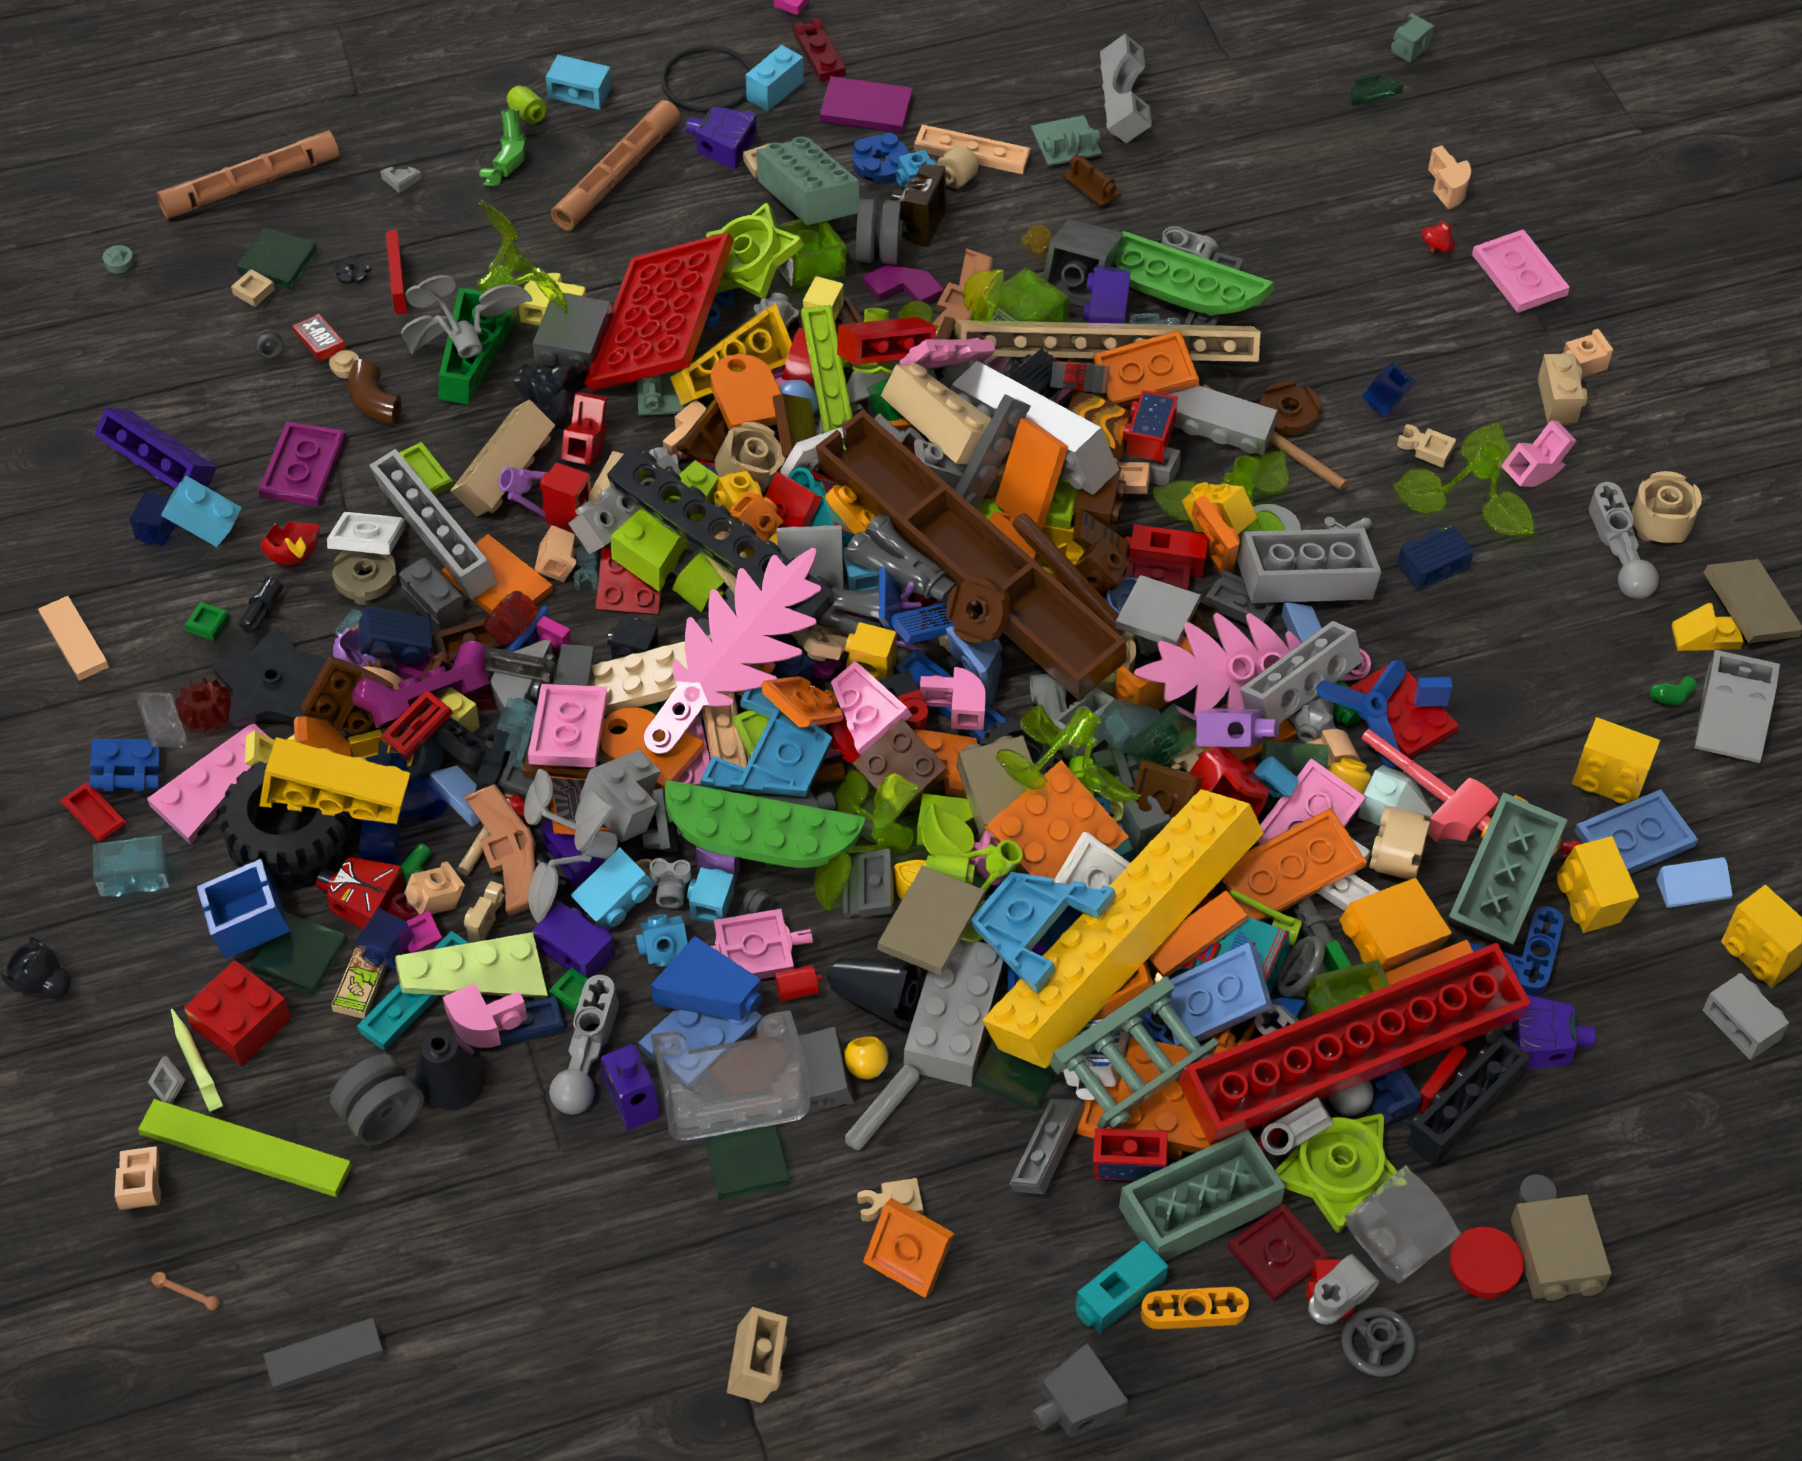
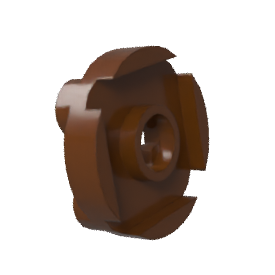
M1278 382L1269 386L1260 400V405L1277 410L1274 431L1282 437L1304 433L1314 429L1317 425L1321 406L1317 394L1307 386L1304 390L1301 387H1296V382ZM1285 405H1289L1290 408L1296 409L1293 411H1289L1284 409Z
M989 578L966 579L967 581L957 585L951 591L947 601L946 613L948 620H952V624L956 629L953 631L960 639L970 643H984L990 640H997L1008 622L1010 595L997 582ZM981 603L983 613L977 619V613L973 611V606Z

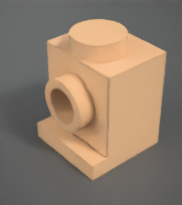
M1596 329L1593 330L1592 335L1566 342L1562 354H1574L1577 366H1581L1582 377L1608 369L1613 348L1600 330Z
M552 525L540 543L535 572L564 582L576 565V559H574L576 548H573L575 534Z
M447 861L443 862L440 868L411 874L404 894L419 915L428 910L431 914L455 909L465 884Z

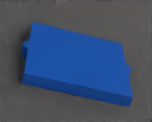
M883 567L879 568V620L885 629L896 631L890 624L893 614L901 613V590L894 581V576H891L887 568ZM896 631L897 641H900V635Z

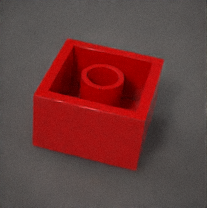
M236 960L184 1007L191 1029L240 1067L291 1020L285 998Z

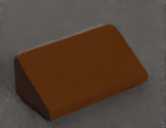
M495 615L434 632L432 635L438 652H443L450 656L449 662L455 660L461 644L468 641L479 642L485 645L488 651L505 646Z

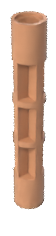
M667 100L659 101L552 208L551 217L556 225L565 231L573 230L624 176L679 123L681 119L679 110Z
M327 130L297 141L292 145L267 154H261L256 158L234 166L225 167L220 171L198 179L189 180L156 192L157 199L166 219H170L200 208L205 204L230 195H236L238 192L337 158L339 157V150L332 133Z

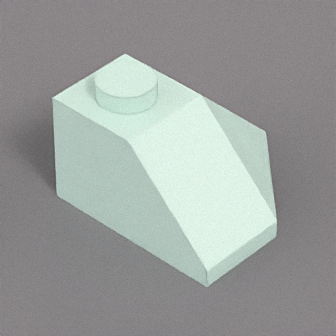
M1382 765L1375 770L1363 794L1366 799L1360 807L1358 817L1380 826L1384 806H1393L1432 816L1433 813L1419 786L1412 777Z

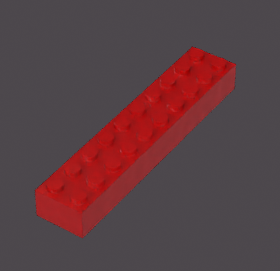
M1494 943L1185 1066L1178 1084L1209 1145H1212L1246 1129L1249 1130L1286 1115L1316 1097L1323 1100L1517 1021L1523 1016L1531 1002L1498 943Z

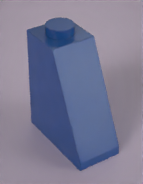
M696 936L689 941L651 984L652 1000L658 1006L741 1021L748 1012L753 1013L759 1007L763 998L760 978Z

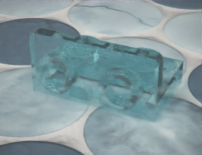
M508 698L497 725V729L510 733L505 747L506 751L511 752L507 764L519 768L527 751L537 710L536 705H533L531 701L524 698Z

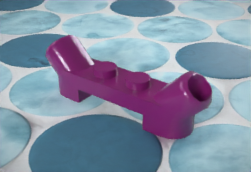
M465 642L459 647L451 670L446 671L444 666L427 672V679L419 682L416 676L398 683L400 689L397 690L372 678L363 679L354 689L352 695L353 704L370 712L376 728L396 721L410 707L408 702L414 698H419L426 690L434 693L452 687L462 695H466L489 685L490 682L484 668L490 653L487 647L479 642Z

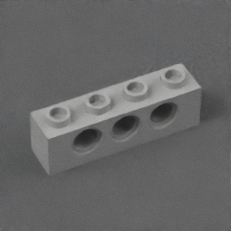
M1330 622L1241 687L1240 692L1244 708L1263 710V719H1278L1280 724L1298 709L1302 708L1303 705L1319 695L1316 691V686L1322 680L1335 683L1362 663L1356 631L1337 622Z

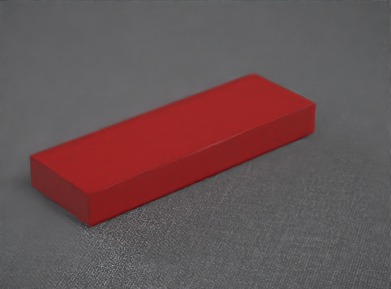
M388 230L386 240L394 310L397 315L407 314L398 231Z

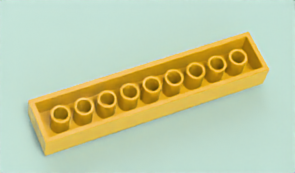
M1200 789L1109 885V887L1115 889L1116 898L1100 918L1097 919L1083 912L1042 956L1054 962L1056 971L1038 993L1034 992L1020 979L982 1019L997 1048L1046 1069L1049 1066L1053 1053L1075 1038L1101 1010L1105 1003L1138 970V967L1152 955L1264 834L1251 805Z

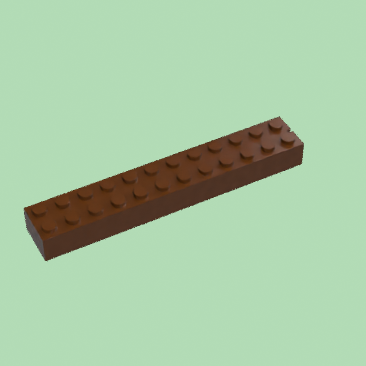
M863 409L842 425L846 450L843 448L842 435L838 430L816 445L819 467L840 486L845 485L851 488L857 496V501L865 509L871 511L875 516L879 514L888 516L899 535L915 550L946 571L947 578L956 583V586L961 585L964 581H967L966 579L971 577H984L997 582L1003 590H1006L1011 600L1008 622L1002 632L1077 700L1080 701L1126 662V640ZM981 603L979 605H974V607L977 610L983 613Z

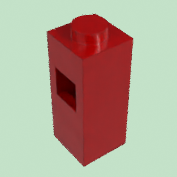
M1134 524L1132 537L1126 536L1125 540L1129 542L1127 549L1129 557L1191 565L1190 577L1203 578L1208 544L1206 534Z

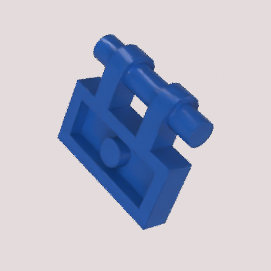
M92 739L91 774L103 775H90V788H103V791H114V788H134V791H145V788H158L159 776L145 774H159L160 739ZM115 774H134V775H115Z

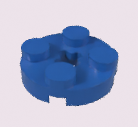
M884 133L883 135L859 139L855 142L852 153L853 169L863 179L864 175L873 178V183H890L896 181L895 171L898 169V157L907 155L909 152L907 147L898 140L897 135L894 133Z

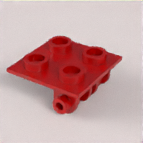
M602 547L595 609L659 615L661 591H657L614 561L611 548Z

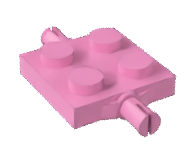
M776 909L714 920L716 939L715 946L711 947L753 975L764 979L775 977V973L794 969L791 955L793 946L813 943L810 929L790 933L789 928L784 923L782 910Z

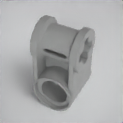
M1168 227L1163 232L1161 244L1208 260L1218 250V245L1212 238L1184 230L1181 227Z
M1351 1254L1344 1258L1315 1285L1314 1295L1310 1299L1308 1306L1309 1314L1318 1323L1332 1324L1355 1305L1365 1301L1375 1291L1380 1281Z

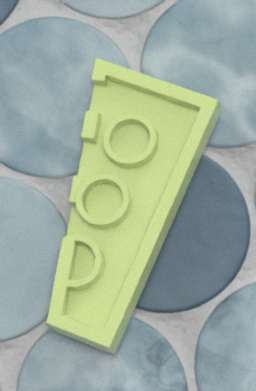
M533 932L397 955L395 958L402 993L448 995L476 984L481 995H499L504 998L519 991L522 997H534V1000L544 999L548 996Z

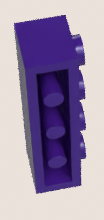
M105 408L94 433L96 437L107 443L108 447L122 453L132 463L151 472L153 477L166 482L174 490L185 476L208 488L217 466L129 409Z

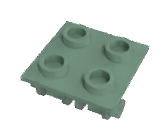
M1084 115L1031 125L1032 132L1048 166L1070 162V159L1076 154L1078 156L1083 155L1085 158L1102 155L1097 141H1100L1099 131L1089 127Z
M679 370L637 380L639 416L676 414L692 403L689 402L681 406L670 377Z

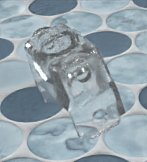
M1406 1165L1344 1216L1347 1220L1348 1230L1382 1272L1398 1284L1462 1234L1438 1197Z

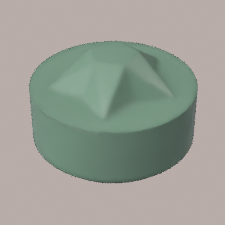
M112 246L103 254L105 268L111 273L120 274L127 272L134 265L132 251L126 246Z

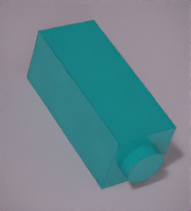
M1144 1240L1077 1292L1075 1308L1078 1317L1085 1325H1092L1099 1334L1140 1303L1147 1294L1155 1291L1166 1282L1168 1265Z

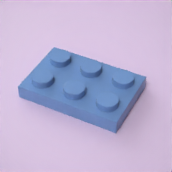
M1661 789L1580 822L1574 830L1583 844L1613 836L1629 875L1694 848L1698 841L1695 834Z
M1250 942L1170 979L1175 988L1169 998L1171 1001L1169 1005L1198 1042L1273 1008L1256 946ZM1173 1034L1175 1045L1184 1047Z
M675 1009L638 1042L639 1050L690 1091L710 1072L711 1067L729 1055L762 1024V1016L756 1011L753 1013L748 1012L741 1021Z

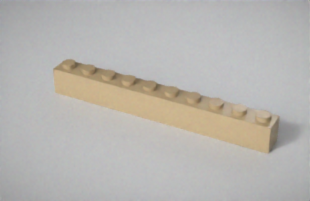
M957 320L956 340H969L972 338L993 340L996 352L991 356L1025 357L1028 354L1033 355L1043 348L1045 352H1048L1054 358H1093V354L1180 330L1191 360L1259 362L1261 332L1253 326Z

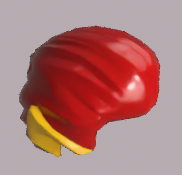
M288 521L282 529L278 524H274L269 533L263 538L260 548L263 554L275 563L286 566L300 564L310 557L316 549L321 527L314 523Z

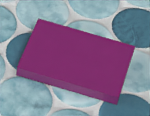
M831 76L820 111V122L902 133L913 88Z
M286 421L259 486V497L319 507L347 438L345 431Z

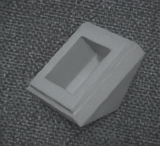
M163 1056L148 1083L161 1101L172 1104L184 1084L185 1078L167 1056Z

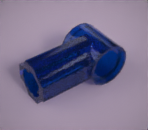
M419 777L407 786L398 819L419 815L422 820L431 821L445 811L447 802L429 777Z

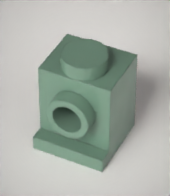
M1411 13L1408 16L1407 24L1400 26L1394 34V42L1391 44L1393 53L1411 63L1430 47L1434 25Z

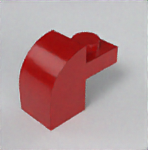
M799 327L788 354L782 379L786 381L803 380L812 387L814 381L804 329Z
M582 392L575 394L572 424L564 430L562 460L591 465L597 460L607 433L608 424H605L608 398Z

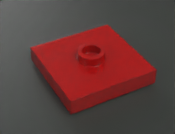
M777 471L765 496L779 509L776 513L783 519V522L778 528L792 526L809 527L823 498L789 476Z

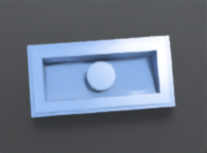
M1291 602L1284 603L1282 618L1288 631H1291L1301 644L1322 629L1312 606Z
M458 766L436 770L429 774L431 787L471 827L481 822L463 797L475 792L476 784Z
M1724 857L1664 866L1660 869L1656 879L1667 908L1729 899L1733 896L1728 865Z

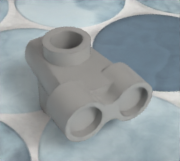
M662 858L654 859L650 863V876L653 881L657 882L658 886L656 903L666 909L680 908L685 897L686 883L691 879V866L689 862L677 860L674 863H668Z

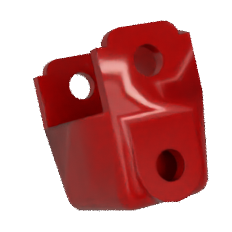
M1216 746L1213 751H1204L1189 771V774L1203 778L1202 790L1249 803L1256 818L1259 816L1270 792L1255 773L1242 764L1235 754L1223 747Z

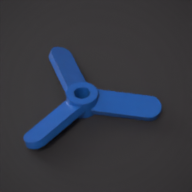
M1391 661L1367 694L1326 680H1322L1316 686L1317 693L1323 699L1357 710L1360 717L1366 720L1370 730L1382 739L1385 738L1386 742L1399 751L1385 712L1387 710V700L1405 676L1406 667L1403 661ZM1378 752L1383 765L1390 768L1397 766Z

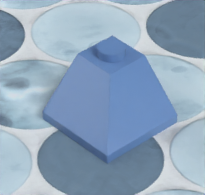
M954 626L946 628L951 656L961 661L966 670L974 673L982 681L986 694L985 703L991 706L994 702L1002 669L1000 652L1003 651L999 640L970 643L960 639L953 630H956Z

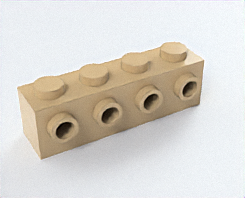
M530 399L516 406L450 491L476 517L487 511L493 513L503 503L501 497L505 493L499 487L501 471L507 466L527 469L535 460L533 454L536 450L542 449L549 442L551 437L548 434L555 424Z

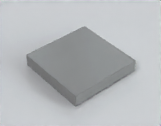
M1140 575L1116 620L1115 628L1155 642L1165 641L1178 646L1185 632L1184 624L1191 621L1200 603L1201 595Z

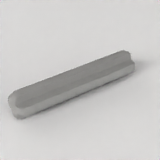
M908 1064L900 1069L845 1135V1142L848 1146L856 1151L863 1148L918 1082L919 1072L917 1069Z

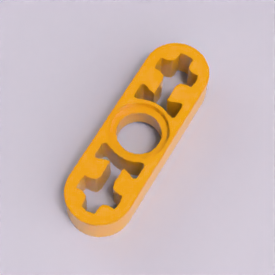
M1236 1287L1153 1291L1144 1297L1140 1315L1146 1326L1156 1330L1237 1325L1245 1319L1249 1300L1247 1295ZM1196 1300L1202 1303L1205 1312L1199 1316H1192L1185 1311L1184 1305L1188 1301ZM1211 1300H1215L1214 1307H1217L1215 1314H1211ZM1226 1300H1233L1234 1306H1237L1236 1312H1230L1229 1307L1225 1306ZM1174 1302H1178V1307H1177V1315H1178V1316H1174V1312H1175V1309H1173V1304H1174ZM1154 1304H1159L1160 1309L1164 1310L1163 1316H1156L1155 1311L1152 1310Z

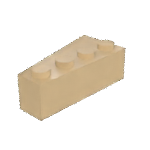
M911 363L910 365L896 364L881 394L882 398L933 444L939 446L942 452L956 464L968 465L991 421L989 416L929 375L924 367L916 363Z

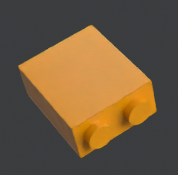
M1416 877L1351 902L1339 918L1345 934L1351 938L1360 952L1362 961L1366 963L1376 960L1370 968L1374 976L1440 950L1452 934Z

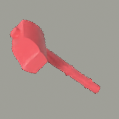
M1370 729L1363 734L1361 739L1373 747L1375 752L1381 753L1401 768L1404 773L1412 777L1418 784L1444 802L1432 815L1428 835L1437 843L1446 839L1467 841L1477 829L1483 831L1486 824L1492 819L1490 816L1495 811L1499 799L1484 784L1468 778L1454 791L1432 773L1416 764L1414 760L1409 759L1386 742L1385 738L1382 739Z

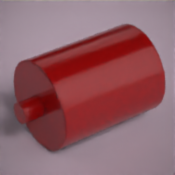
M812 965L774 974L781 1002L818 994L817 982L823 981L821 975L815 974Z

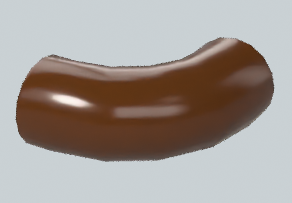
M365 359L354 361L350 368L347 386L354 406L368 418L385 424L396 425L401 413V397L384 392L378 387L381 371L375 363Z

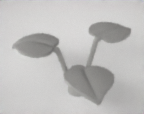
M448 275L430 277L419 283V285L407 289V301L412 306L419 308L430 306L435 301H438L446 316L437 315L433 318L426 315L416 318L403 327L401 331L402 338L413 355L414 352L446 331L453 340L461 358L473 357L482 350L478 335L482 334L480 314L485 317H494L522 303L533 302L532 297L525 289L516 285L504 284L493 287L479 297L480 304L475 307L474 326L468 321L456 323L445 300L442 298L455 290L456 283L454 279Z
M542 769L537 770L535 779L526 795L524 804L526 822L531 825H537L543 815L574 829L575 845L582 855L554 859L549 861L548 865L541 862L535 869L529 884L528 902L531 914L537 923L545 918L555 898L558 888V873L555 869L557 866L581 861L590 863L592 857L607 860L617 848L616 834L599 830L615 807L605 801L599 793L587 791L578 805L575 815L576 823L551 813L547 805L553 795V785L549 774Z

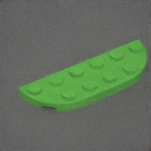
M1126 231L1122 232L1124 236L1121 249L1119 248L1116 255V268L1131 270L1129 286L1144 294L1196 312L1205 313L1209 316H1216L1218 314L1239 312L1257 306L1274 291L1272 281Z
M666 780L665 807L670 821H674L676 826L683 832V837L689 842L717 854L794 868L821 866L827 864L829 859L838 856L842 852L846 854L851 850L860 838L866 817Z

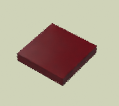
M1284 1203L1227 1243V1249L1273 1302L1311 1276L1315 1260L1331 1259L1327 1251Z

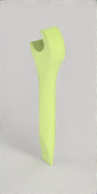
M171 1009L176 1038L209 1112L222 1108L223 1104L216 1091L214 1082L207 1071L189 1030L174 1010Z

